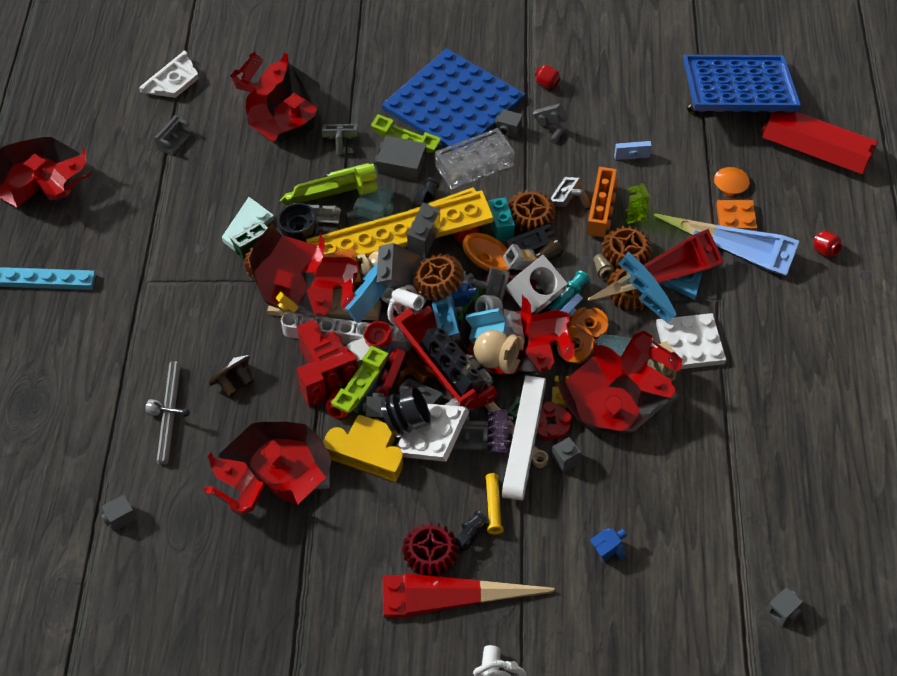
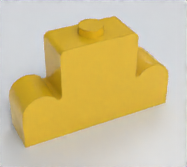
M358 415L349 434H346L344 429L335 427L328 431L323 440V444L332 460L393 482L397 481L403 468L402 451L398 447L392 446L395 436L387 424L379 419Z

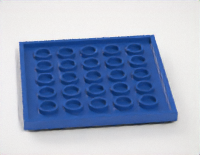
M446 48L382 104V109L422 134L426 132L441 138L440 145L462 157L495 126L497 115L500 116L503 109L513 110L525 98V93Z
M784 55L683 56L694 111H800L801 104Z

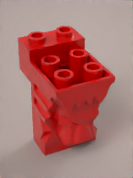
M314 319L296 326L300 350L308 363L296 368L299 388L308 407L317 406L327 401L326 393L348 385L358 371L357 357L352 351L348 352L347 346H344L342 336L337 335L335 331L322 334L319 325H317Z

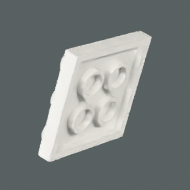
M713 313L674 317L669 323H666L663 319H657L656 326L661 343L667 341L672 349L682 358V367L680 369L725 364L726 358Z
M427 404L431 416L430 425L417 430L412 427L410 433H404L401 436L396 447L402 451L403 457L447 462L469 410L462 406Z

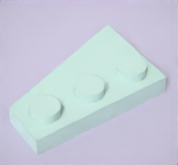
M248 197L223 234L222 241L235 251L231 242L232 237L261 221L267 226L274 220V215Z

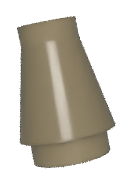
M602 254L594 257L593 261L595 262L598 277L605 281L609 280L610 275L615 273L614 266Z

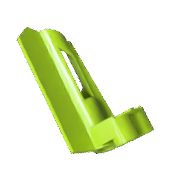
M366 163L331 172L327 177L298 184L294 187V191L286 193L280 199V202L288 206L293 203H302L354 189L358 190L359 195L377 192L375 167L373 163Z

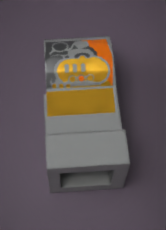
M512 244L503 255L508 269L524 270L538 259L533 249H520L515 244Z

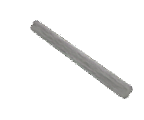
M177 361L169 363L164 407L175 409L180 374V363ZM163 411L157 461L160 465H166L169 461L175 414L172 412Z

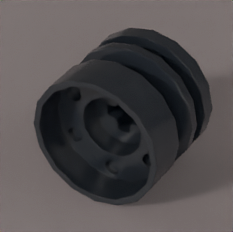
M293 203L286 206L279 213L278 225L282 236L307 242L306 239L320 236L316 213L308 204Z
M416 386L402 390L400 396L395 393L381 400V409L385 422L392 434L397 438L403 436L404 433H410L412 427L417 430L431 423L426 400Z

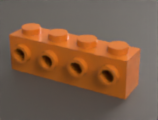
M599 167L588 219L587 235L605 238L606 230L610 231L611 220H608V217L613 215L614 206H611V203H615L616 193L613 191L617 190L619 179H616L617 169Z

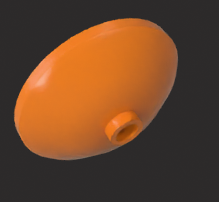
M471 233L463 240L464 252L477 267L488 272L490 267L507 272L511 270L508 269L503 259V255L508 248L499 240L482 233Z

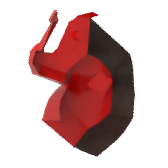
M256 51L249 55L250 58L239 70H234L230 75L236 89L250 92L246 98L245 105L248 124L269 140L274 142L312 130L318 113L320 83L291 65L287 53L283 52V57L278 62L271 64L256 83H252L251 79L263 63V59L256 54Z
M273 223L259 237L249 257L255 283L263 300L269 306L282 309L278 306L280 302L276 299L278 294L282 292L298 306L294 313L315 318L316 315H326L331 309L333 286L336 285L342 286L341 307L345 311V307L355 297L352 290L353 283L358 275V262L350 257H323L325 241L321 232L318 245L282 236Z
M522 294L521 311H514L521 315L525 339L523 351L520 350L517 359H520V363L514 373L508 374L501 372L500 367L496 369L487 368L480 364L481 368L479 370L484 368L493 377L516 378L526 375H541L542 371L550 370L554 363L549 343L554 340L559 342L563 358L566 362L574 356V342H571L569 335L571 321L568 313L561 310H553L532 316L531 304ZM472 299L461 322L460 339L467 353L473 355L476 359L473 351L474 344L469 340L472 327L465 319L467 314L475 313V302Z
M643 330L633 334L621 357L609 347L594 344V356L565 381H556L568 409L581 425L612 434L628 433L638 429L666 405L676 391L669 378L647 365L648 360L654 359L672 370L679 371L682 367V358L676 352L671 353L653 341V335Z
M294 422L252 423L215 458L212 452L208 455L211 470L214 472L215 477L236 488L240 492L239 500L232 499L213 486H206L202 491L208 495L214 494L227 503L234 513L241 515L254 511L266 486L279 499L298 505L327 477L332 458L319 436L306 424Z

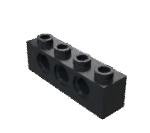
M443 328L428 329L419 346L460 397L471 389H474L478 394L485 382L479 371L471 364Z

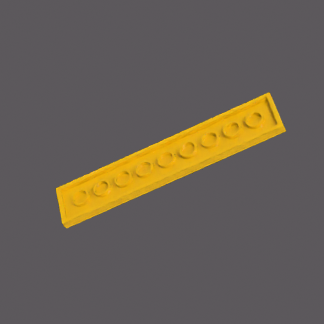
M482 190L431 204V206L440 209V230L436 238L494 222ZM420 208L322 235L325 241L324 254L354 248L355 255L364 254L366 257H369L371 253L379 250L381 245L395 243L401 247L408 246L407 233ZM320 236L306 239L307 243L318 245Z

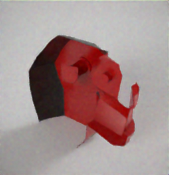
M40 137L3 146L0 149V198L15 207H19L40 190L45 193L49 200L66 197L82 178L86 179L92 175L90 171L87 175L85 174L67 186H63L67 179L83 169L86 163L85 149L82 147L83 152L81 154L53 137Z

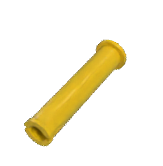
M490 473L485 477L489 517L487 532L497 535L504 531V527L501 526L499 476L495 475V473Z

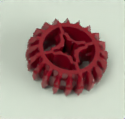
M431 521L428 526L421 523L420 529L414 526L413 532L408 531L407 538H404V546L402 547L403 559L407 561L408 568L412 567L414 573L420 570V575L428 573V576H432V573H436L439 577L441 570L447 573L448 567L453 568L454 561L458 559L459 547L455 545L457 538H454L453 531L448 532L447 526L441 529L440 523L436 526H433ZM430 544H432V549H433V550H431V555H429V550H428V549H430Z

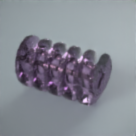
M491 410L488 412V416L491 417L488 419V424L491 425L488 427V432L491 434L487 436V439L491 441L487 443V447L491 449L489 452H510L511 448H508L507 445L512 444V441L508 440L507 437L512 436L513 433L508 432L507 429L513 428V425L508 424L507 421L513 420V417L507 415V413H510L508 410Z

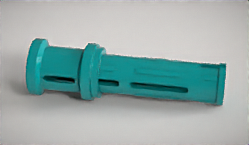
M577 271L572 281L567 282L568 284H566L564 292L546 309V312L561 310L576 294L581 293V289L585 285L590 283V277L583 271Z

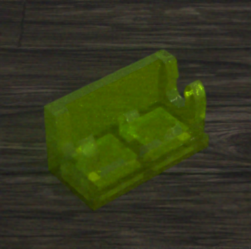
M644 183L628 189V193L636 192V195L629 196V208L625 210V214H628L626 218L627 224L646 220L650 195Z

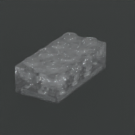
M496 128L436 151L435 166L452 190L514 166V150L500 130Z

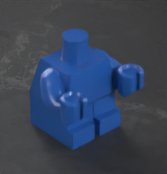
M462 283V287L457 288V292H452L455 307H461L470 303L471 296L477 295V289Z
M613 528L604 529L601 533L590 539L593 547L604 562L608 561L615 554L620 560L626 556L621 540L627 534L623 529L615 533Z

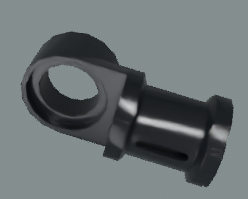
M429 177L425 179L424 188L415 195L413 208L420 207L426 201L434 200L435 191L440 186V183L435 178Z
M475 511L471 519L461 524L463 531L456 537L457 542L455 545H458L462 552L466 551L473 544L477 536L476 533L482 527L489 525V521L483 513Z

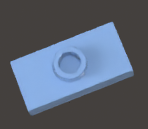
M651 141L616 144L615 160L649 158L652 146Z
M576 294L561 311L567 312L570 318L576 311L574 307L583 297Z

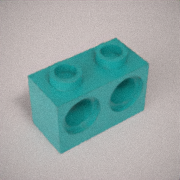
M506 197L488 200V206L494 221L491 222L495 239L502 241L514 238L515 224Z

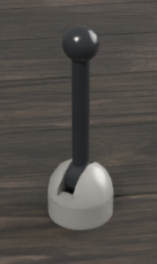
M153 399L148 400L145 407L146 413L153 416L159 415L162 411L182 414L184 417L190 414L188 409L163 407L160 401Z

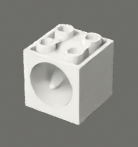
M542 255L506 285V290L520 307H522L523 294L531 304V312L538 314L564 292L562 288L568 283L548 259ZM530 279L536 280L542 286L544 295L537 293L532 288Z

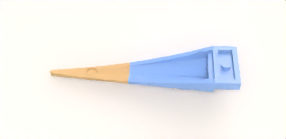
M654 214L656 218L693 235L695 230L701 232L709 229L717 247L762 269L783 276H787L799 245L798 240L784 235Z

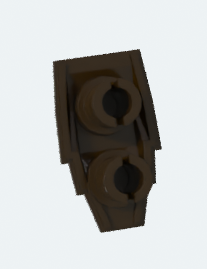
M250 356L233 358L230 363L226 364L221 371L211 378L209 386L219 384L229 398L238 392V389L229 379L232 375L236 374L244 387L252 384L254 379L245 368L248 365Z

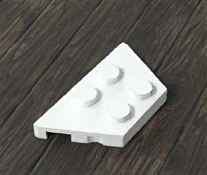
M183 51L139 88L141 93L176 98L198 80L199 77L187 56V52Z

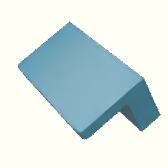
M499 308L466 315L465 319L472 327L469 337L472 344H475L476 338L487 330H499L506 335L508 333L510 322Z

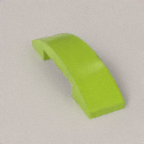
M377 114L370 126L374 132L384 139L385 136L426 143L427 153L434 152L441 141V138L425 132L422 136L393 125L392 119Z
M371 346L362 358V365L346 388L338 392L331 402V406L347 413L354 410L377 380L389 353Z

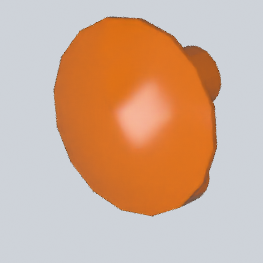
M735 167L722 168L714 177V183L717 188L724 192V195L727 197L743 193L749 188L750 181L748 175L743 170Z

